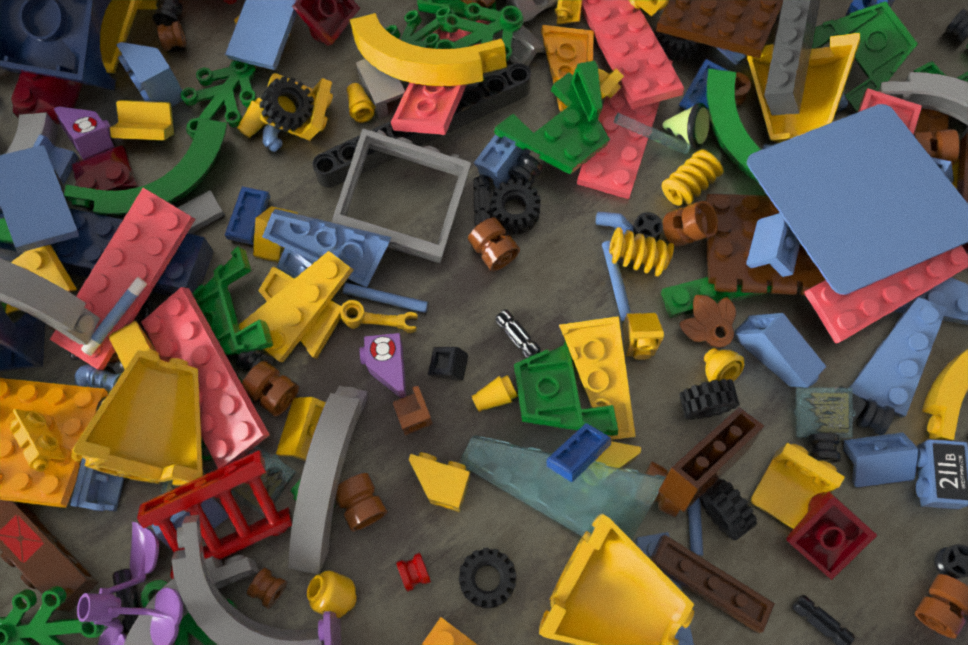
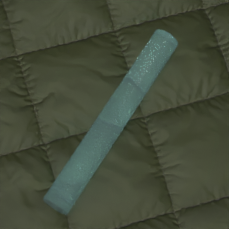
M617 113L614 118L615 124L678 152L687 154L690 149V144L621 113Z

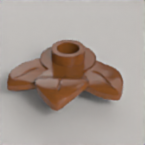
M695 295L693 299L694 317L679 323L682 332L694 342L707 341L708 344L716 348L729 345L734 338L732 324L736 318V309L732 301L725 297L716 303L708 296ZM716 328L723 329V338L716 336Z

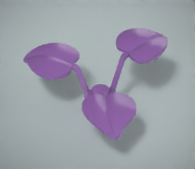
M132 522L130 577L132 580L110 588H100L99 593H84L78 602L77 616L80 622H94V625L102 624L109 627L100 635L98 645L124 644L127 636L122 633L123 625L118 619H113L117 618L119 614L153 616L150 634L154 645H172L178 635L179 624L183 614V602L177 590L163 588L158 591L155 599V609L121 607L120 598L112 594L144 582L146 573H152L155 569L159 554L158 537L148 527L143 529L138 522Z

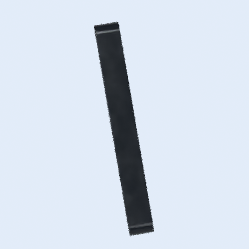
M516 63L484 77L481 82L467 85L446 134L527 96L530 92L531 83L530 68L523 63ZM391 121L372 129L375 132L381 130L386 136L395 139L398 138V135H405L403 138L411 140L417 146H422L443 136L440 134L393 131ZM360 135L324 151L314 158L312 165L320 185L331 188L345 182L352 160L348 159L354 156ZM369 148L361 174L396 157ZM325 169H331L328 172H323Z

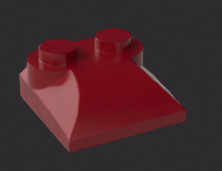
M296 0L292 5L293 9L308 25L313 39L317 42L325 43L327 46L335 42L349 24L350 19H353L360 10V7L354 0Z
M21 72L11 97L13 113L17 118L23 114L47 113L55 124H60L54 108L58 106L75 108L83 83Z
M123 145L71 164L76 180L75 186L106 191H120L139 187ZM90 204V208L86 209L90 211L94 209V205Z
M828 491L818 493L811 498L808 504V513L796 525L786 540L832 580L878 535L836 496Z

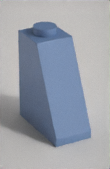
M784 313L749 315L734 331V339L790 387H809L818 381V375L826 368L825 364Z

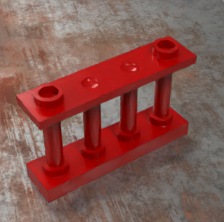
M260 450L140 504L137 516L143 529L150 525L159 526L174 553L175 551L185 550V547H178L177 530L170 518L172 515L183 510L189 512L190 515H199L201 535L207 544L203 546L204 559L212 556L222 559L271 535L278 536L284 533L288 527L292 526V515L289 507L278 512L261 480L262 474L266 473L265 459ZM242 483L249 484L266 518L251 525H248L231 493L233 487ZM211 497L220 499L236 529V532L221 539L216 535L201 507L202 502ZM171 566L170 577L174 579L173 567Z

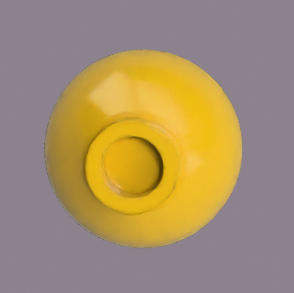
M717 348L709 350L704 356L707 379L709 382L721 379H731L734 382L743 371L744 357L732 350L719 351Z

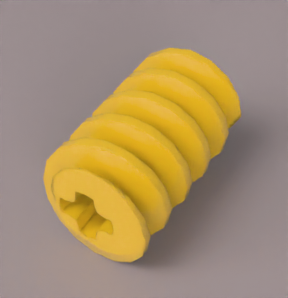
M701 149L695 152L691 158L678 167L677 171L673 172L669 178L662 182V191L667 199L676 206H682L683 202L691 204L694 200L693 197H699L701 190L708 189L709 184L716 181V177L723 175V167L713 154Z
M617 227L614 231L609 246V253L612 255L613 264H616L621 257L623 258V267H627L630 261H634L633 269L638 270L641 264H644V273L647 274L652 267H655V276L657 277L668 267L674 252L673 243L666 245V242L663 240L656 242L654 237H647L645 239L644 235L640 233L634 236V233L630 230L623 233L621 227Z

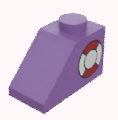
M60 106L54 108L63 131L82 159L114 147L110 138V124L107 120L102 121L95 111Z
M400 333L365 336V347H360L361 364H366L369 373L400 399L406 397L403 345Z

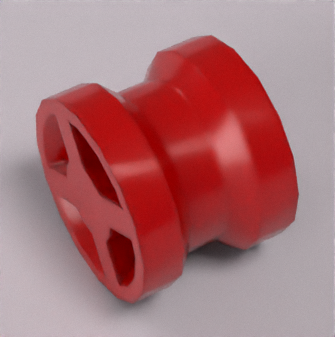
M420 552L414 554L413 558L408 561L400 560L396 562L407 592L414 590L415 586L420 583L425 585L431 583Z

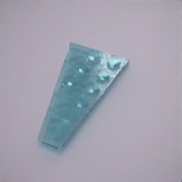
M477 435L470 439L459 461L460 464L465 465L466 469L580 536H583L586 531L592 534L595 528L592 526L593 521L600 514H604L632 540L666 476L656 474L652 476L638 473V470L629 468L625 470L606 466L605 463L594 461L579 477L570 482L547 467V458L552 455L551 453L542 452L541 449L532 447H519L511 445L509 442Z

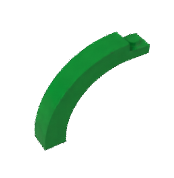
M708 69L706 101L715 137L735 166L748 177L758 182L747 166V159L751 154L762 149L750 138L740 121L735 102L736 72Z
M198 118L196 133L187 153L171 171L154 182L141 187L120 191H106L66 185L64 196L68 201H72L71 205L90 208V204L94 205V214L113 218H125L142 188L152 192L168 203L174 204L192 192L213 168L224 144L227 123Z

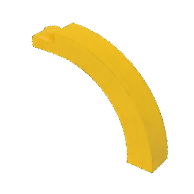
M376 13L350 19L355 43L363 57L378 70L403 81L429 86L465 85L483 81V73L507 67L505 44L502 39L464 48L431 49L415 46L397 39L383 28Z
M968 349L956 356L943 368L928 391L922 412L932 414L927 425V431L930 432L929 439L954 440L961 404L968 390Z

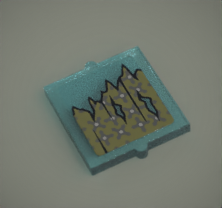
M796 387V409L793 410V414L796 415V437L807 438L811 434L832 433L839 435V438H853V416L856 415V412L853 410L852 388Z
M257 445L248 455L259 450L261 451L266 467V473L262 474L261 480L273 503H275L296 474V471L280 461L278 455H271ZM242 483L232 488V495L241 500L240 504L242 506L248 505L265 517L249 484Z

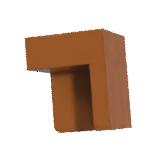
M419 386L413 387L414 394L393 402L404 435L433 425Z

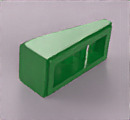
M597 62L578 63L571 82L590 125H594L603 108Z

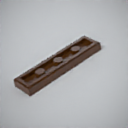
M667 535L660 537L650 560L666 576L755 632H764L775 605L774 602Z

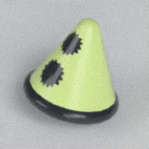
M696 103L693 107L665 120L663 128L690 144L692 148L700 149L704 146L709 134L710 119L708 109L705 104Z

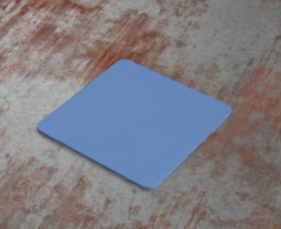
M875 105L755 152L747 159V166L830 287L838 294H850L968 243V203L895 111L888 105Z

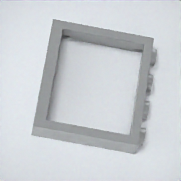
M362 129L331 223L392 237L387 247L441 263L471 162L459 158L457 154H451L450 156L442 154L437 148L432 146H424L423 148L414 145L411 140L403 137H398L397 139L388 137L381 130L375 132ZM369 148L458 176L437 244L347 216Z

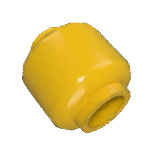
M330 570L324 571L310 581L307 588V599L311 609L323 615L324 611H333L337 618H341L354 607L357 599L354 582L349 577Z

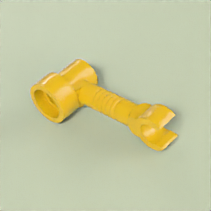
M356 300L346 301L340 309L342 321L351 329L358 328L361 323L397 327L407 333H414L417 327L408 326L405 323L408 319H418V315L414 312L399 315L368 313L364 311L362 304ZM352 315L357 316L356 318H349Z

